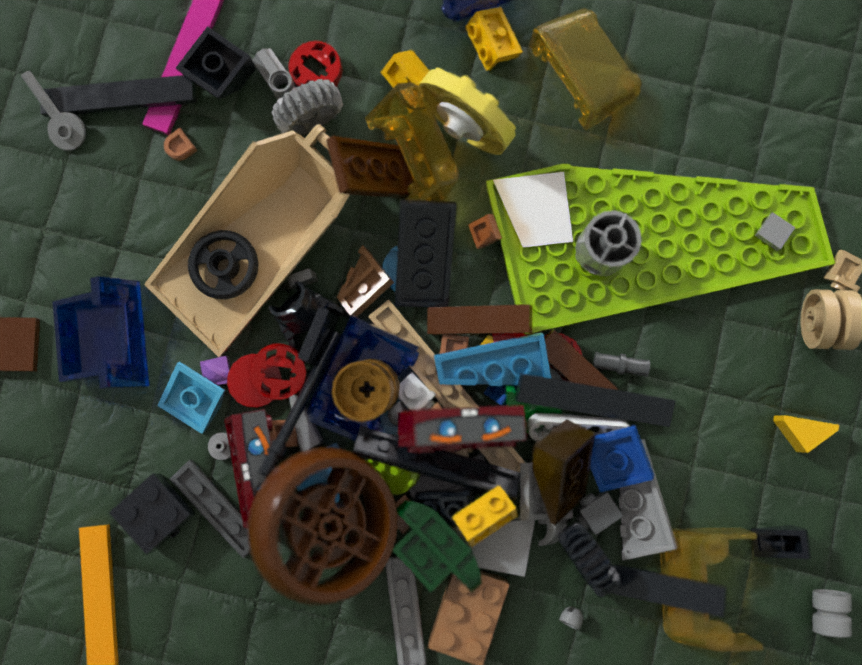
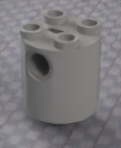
M618 211L603 212L595 216L578 237L575 246V258L581 267L589 273L598 276H610L632 261L639 252L642 242L640 229L636 222L625 213Z

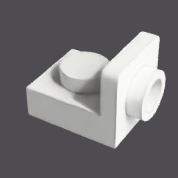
M411 372L400 383L398 399L409 410H425L434 404L431 399L436 394L430 391Z

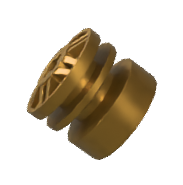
M367 359L348 364L339 371L333 382L332 395L335 405L343 415L351 420L364 422L377 418L393 407L399 397L400 384L397 374L390 365L382 360ZM370 384V386H374L375 391L370 392V390H366L365 385Z

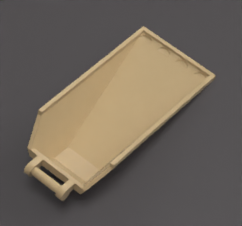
M320 124L316 125L306 138L292 130L253 142L144 284L218 357L224 355L328 229L350 195L339 193L332 164L313 147L319 141L328 150L326 139L329 136L326 134V129ZM218 230H229L244 236L254 247L259 263L258 273L252 286L242 295L226 300L214 299L200 292L190 279L188 271V259L194 245L204 235ZM221 240L209 245L208 250L211 253L216 249H224L230 253L235 248L236 243L229 240ZM223 259L219 262V271H223L228 267V259ZM246 259L239 261V273L231 279L234 286L238 285L247 273L248 260ZM206 264L198 265L202 280L209 287L215 288L218 284V277L208 270Z

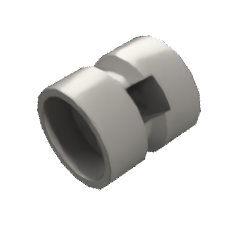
M812 590V606L817 609V612L812 614L813 632L833 637L852 636V619L847 616V613L852 611V595L836 590Z

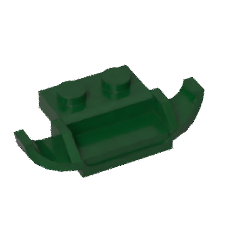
M407 500L396 508L397 514L409 525L412 531L392 551L431 593L451 573L471 593L482 584L478 563L473 551L433 509Z

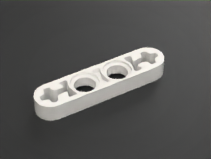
M536 413L527 422L529 435L536 441L544 439L553 429V425L558 427L566 419L586 429L594 426L599 427L600 429L595 433V436L630 427L628 421L624 419Z

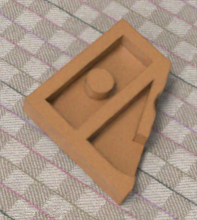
M364 246L359 249L358 253L361 256L355 268H350L346 283L341 287L337 296L340 303L353 318H357L394 283L370 251Z

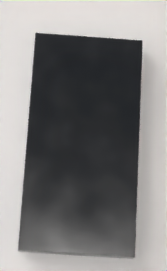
M400 200L395 307H448L457 207L455 201Z

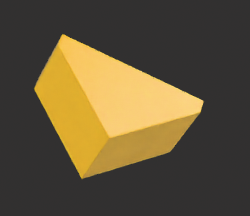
M785 415L774 416L773 419L796 452H810L839 430L838 424Z

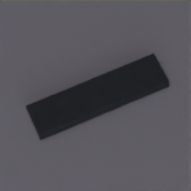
M612 565L620 577L621 584L611 594L719 617L726 615L728 586L623 565Z

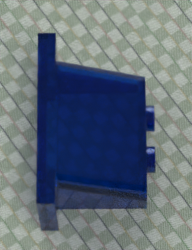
M97 276L90 278L91 292L52 301L59 382L99 378L100 389L142 388L149 386L140 281Z

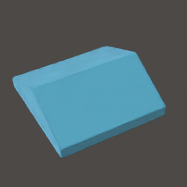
M178 362L157 406L203 434L219 411L225 390L183 363Z

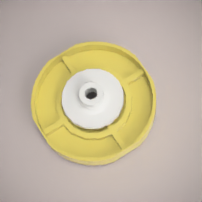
M440 68L429 70L421 81L417 91L421 101L431 114L444 125V130L453 138L460 140L464 136L468 138L467 142L474 147L490 154L501 155L516 136V127L499 109L498 100L490 94L486 93L484 95L478 91L475 83L468 77L462 76V78H459Z

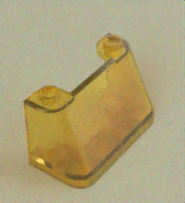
M581 8L534 28L529 48L535 57L543 54L542 60L544 63L546 61L550 62L575 99L574 107L576 109L580 107L583 114L579 118V122L585 131L639 96L640 87L642 86L640 78L637 74L631 72L598 24L597 16L592 10Z
M409 82L399 83L365 117V120L370 130L375 128L381 129L385 133L383 135L385 140L396 139L415 182L407 187L410 195L405 200L446 201L459 178L458 168L421 87Z

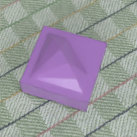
M228 356L200 361L203 377L217 386L227 384L228 372L230 370Z

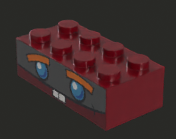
M524 405L397 412L399 447L408 446V452L434 451V445L435 450L516 447V441L526 440Z
M265 409L231 415L224 419L243 527L247 529L253 500L260 486L267 478L259 474V470L268 455L267 449L271 443L269 432L273 431L271 416L266 415Z

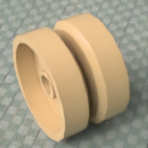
M811 290L806 295L801 310L800 325L803 340L808 348L829 349L832 347L838 350H854L859 346L862 340V298L859 293L849 290H838L834 293L831 290Z

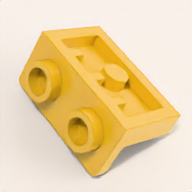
M501 7L477 11L467 23L466 30L468 36L471 38L486 71L491 70L498 62L518 58L523 53Z
M497 486L455 514L453 519L472 548L518 516L516 507L501 486Z

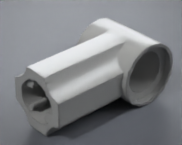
M263 48L256 53L252 61L277 100L284 97V93H288L293 88H296L291 75L285 70L271 48ZM281 84H288L284 89H278Z

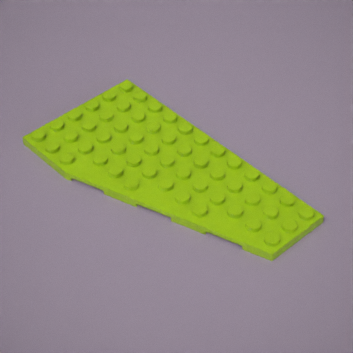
M571 164L555 165L497 178L504 179L564 172L573 242L522 247L494 181H486L492 213L502 237L499 242L514 304L532 305V333H524L525 335L835 264L814 187L737 182L738 180L700 176L693 178L654 174V172L615 168L613 170L576 167L571 166ZM607 211L625 213L636 222L640 229L642 242L639 252L632 261L610 276H598L589 273L581 267L575 258V246L578 237L595 216ZM772 212L795 227L785 244L778 251L755 236Z

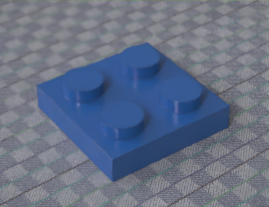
M635 425L595 436L590 468L600 492L654 479L652 467Z

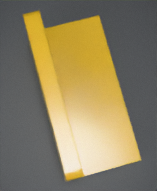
M412 50L395 53L383 68L381 74L412 111L420 109L423 102L417 91L429 69Z

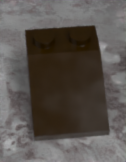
M568 419L558 427H554L544 439L538 440L532 449V455H534L532 469L550 523L553 525L561 521L586 495L595 440L594 432Z

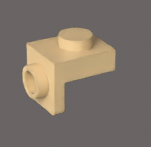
M839 250L834 258L835 264L830 265L823 278L831 282L830 287L836 291L849 290L858 292L860 287L855 285L862 272V259L845 250Z

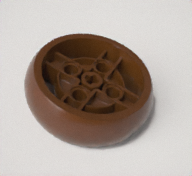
M334 447L306 450L293 455L277 466L267 476L257 491L248 520V542L251 556L263 579L283 597L297 603L314 606L339 603L354 597L366 589L385 567L393 550L397 532L395 500L382 474L366 459L353 454L351 451ZM332 468L326 482L313 484L302 489L297 494L293 493L294 489L310 475L323 469ZM360 492L362 493L365 502L366 517L363 506L358 499ZM339 493L340 499L339 502L335 505V497ZM304 507V516L299 520V511ZM280 519L283 520V539L291 553L285 565L281 559L278 547V525ZM326 522L327 526L325 529H323L324 523ZM349 532V538L345 542V535ZM314 547V554L309 558V551ZM351 558L341 570L325 579L319 580L324 569L338 567Z

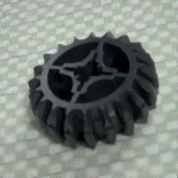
M575 523L572 526H568L564 529V532L558 535L561 546L597 596L603 598L607 594L610 595L620 586L621 580L615 568L583 525Z

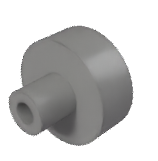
M217 433L208 442V451L217 460L231 458L227 433Z

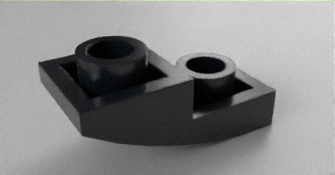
M424 492L416 493L415 502L433 509L448 525H455L456 522L453 516L469 506L468 494Z

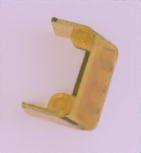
M743 528L672 529L678 548L660 552L661 573L708 582L707 563H718L726 558L729 551L728 539H757L756 533ZM663 605L664 631L674 642L714 651L763 650V645L748 634H733L731 628L724 622L709 620V614Z

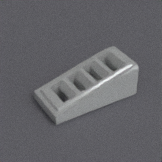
M298 395L289 397L291 409ZM305 406L295 426L301 452L310 450L324 441Z

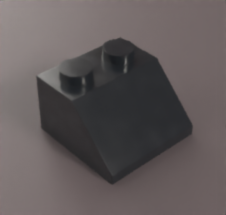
M207 26L176 66V70L220 100L242 89L256 70V67L250 55Z

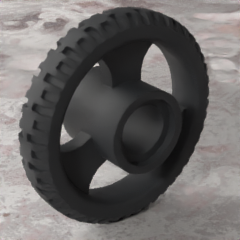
M218 230L204 235L194 245L188 259V271L193 284L200 292L214 299L226 300L242 295L252 286L258 273V257L252 244L244 236L229 230ZM229 240L236 243L235 248L230 253L224 249H216L211 253L208 250V246L217 241ZM223 259H228V267L223 271H219V262ZM246 259L248 260L247 273L244 279L234 286L231 279L239 273V261ZM206 264L208 270L218 277V284L215 288L209 287L202 280L198 265Z

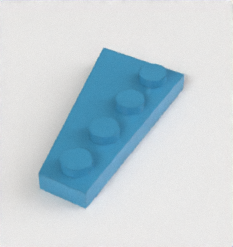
M543 333L433 355L439 384L518 386L520 373L551 378Z

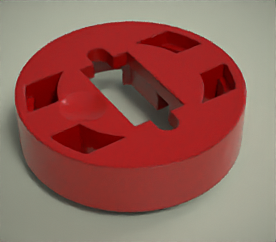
M310 41L299 46L291 55L289 73L296 87L306 84L310 80L315 82L318 79L329 80L334 83L335 87H338L342 76V64L338 53L332 46L321 41ZM302 57H313L326 67L325 71L328 75L323 76L321 74L318 77L303 65L305 62L302 60ZM335 58V62L331 64V60Z
M280 343L262 348L254 357L250 369V377L255 389L261 395L274 400L287 399L295 395L302 388L306 378V364L298 359L299 352L289 345ZM277 350L275 354L266 358L267 352ZM287 351L295 356V362L286 355ZM267 365L291 368V373H295L296 376L290 377V381L268 378L260 370L262 368L266 369ZM262 382L267 387L271 388V390L268 391L262 387ZM290 386V391L280 393V390L286 389Z

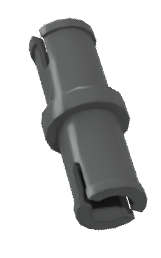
M595 352L593 366L597 369L616 371L618 375L629 373L648 377L650 360L626 357V354L621 353L619 356Z

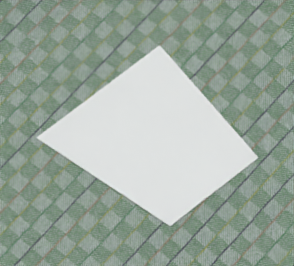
M564 172L493 180L522 247L573 242Z

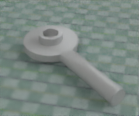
M31 71L23 73L21 75L22 79L51 118L48 123V135L53 144L63 150H72L80 147L86 137V129L81 119L72 113H60Z

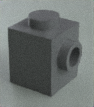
M605 491L599 492L595 496L593 493L585 496L579 501L581 505L576 508L579 516L576 517L579 524L595 535L623 517L609 494Z

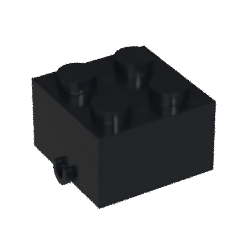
M154 473L109 512L145 554L155 552L170 537L173 539L181 532L180 528L196 514L161 474Z

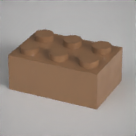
M481 569L479 571L482 584L473 593L453 573L450 574L428 639V648L475 665H483L509 587L507 578Z

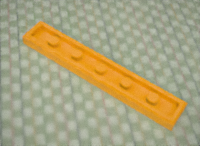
M110 524L79 528L87 665H119Z

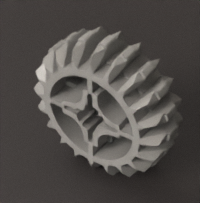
M318 79L315 82L310 80L308 83L301 84L290 92L284 93V97L279 98L277 103L274 104L271 113L281 133L293 130L305 135L316 125L320 124L323 126L329 123L331 119L336 118L337 114L342 110L343 102L341 94L333 82Z

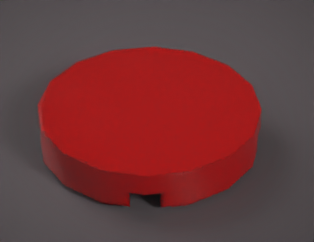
M249 354L240 357L232 364L228 372L227 386L231 396L238 403L246 407L258 408L269 404L273 399L261 395L253 386L250 369L256 354ZM267 365L266 369L262 368L260 370L262 373H265V377L282 379L278 366ZM262 382V387H263L264 389L270 391L271 388L267 387V386Z

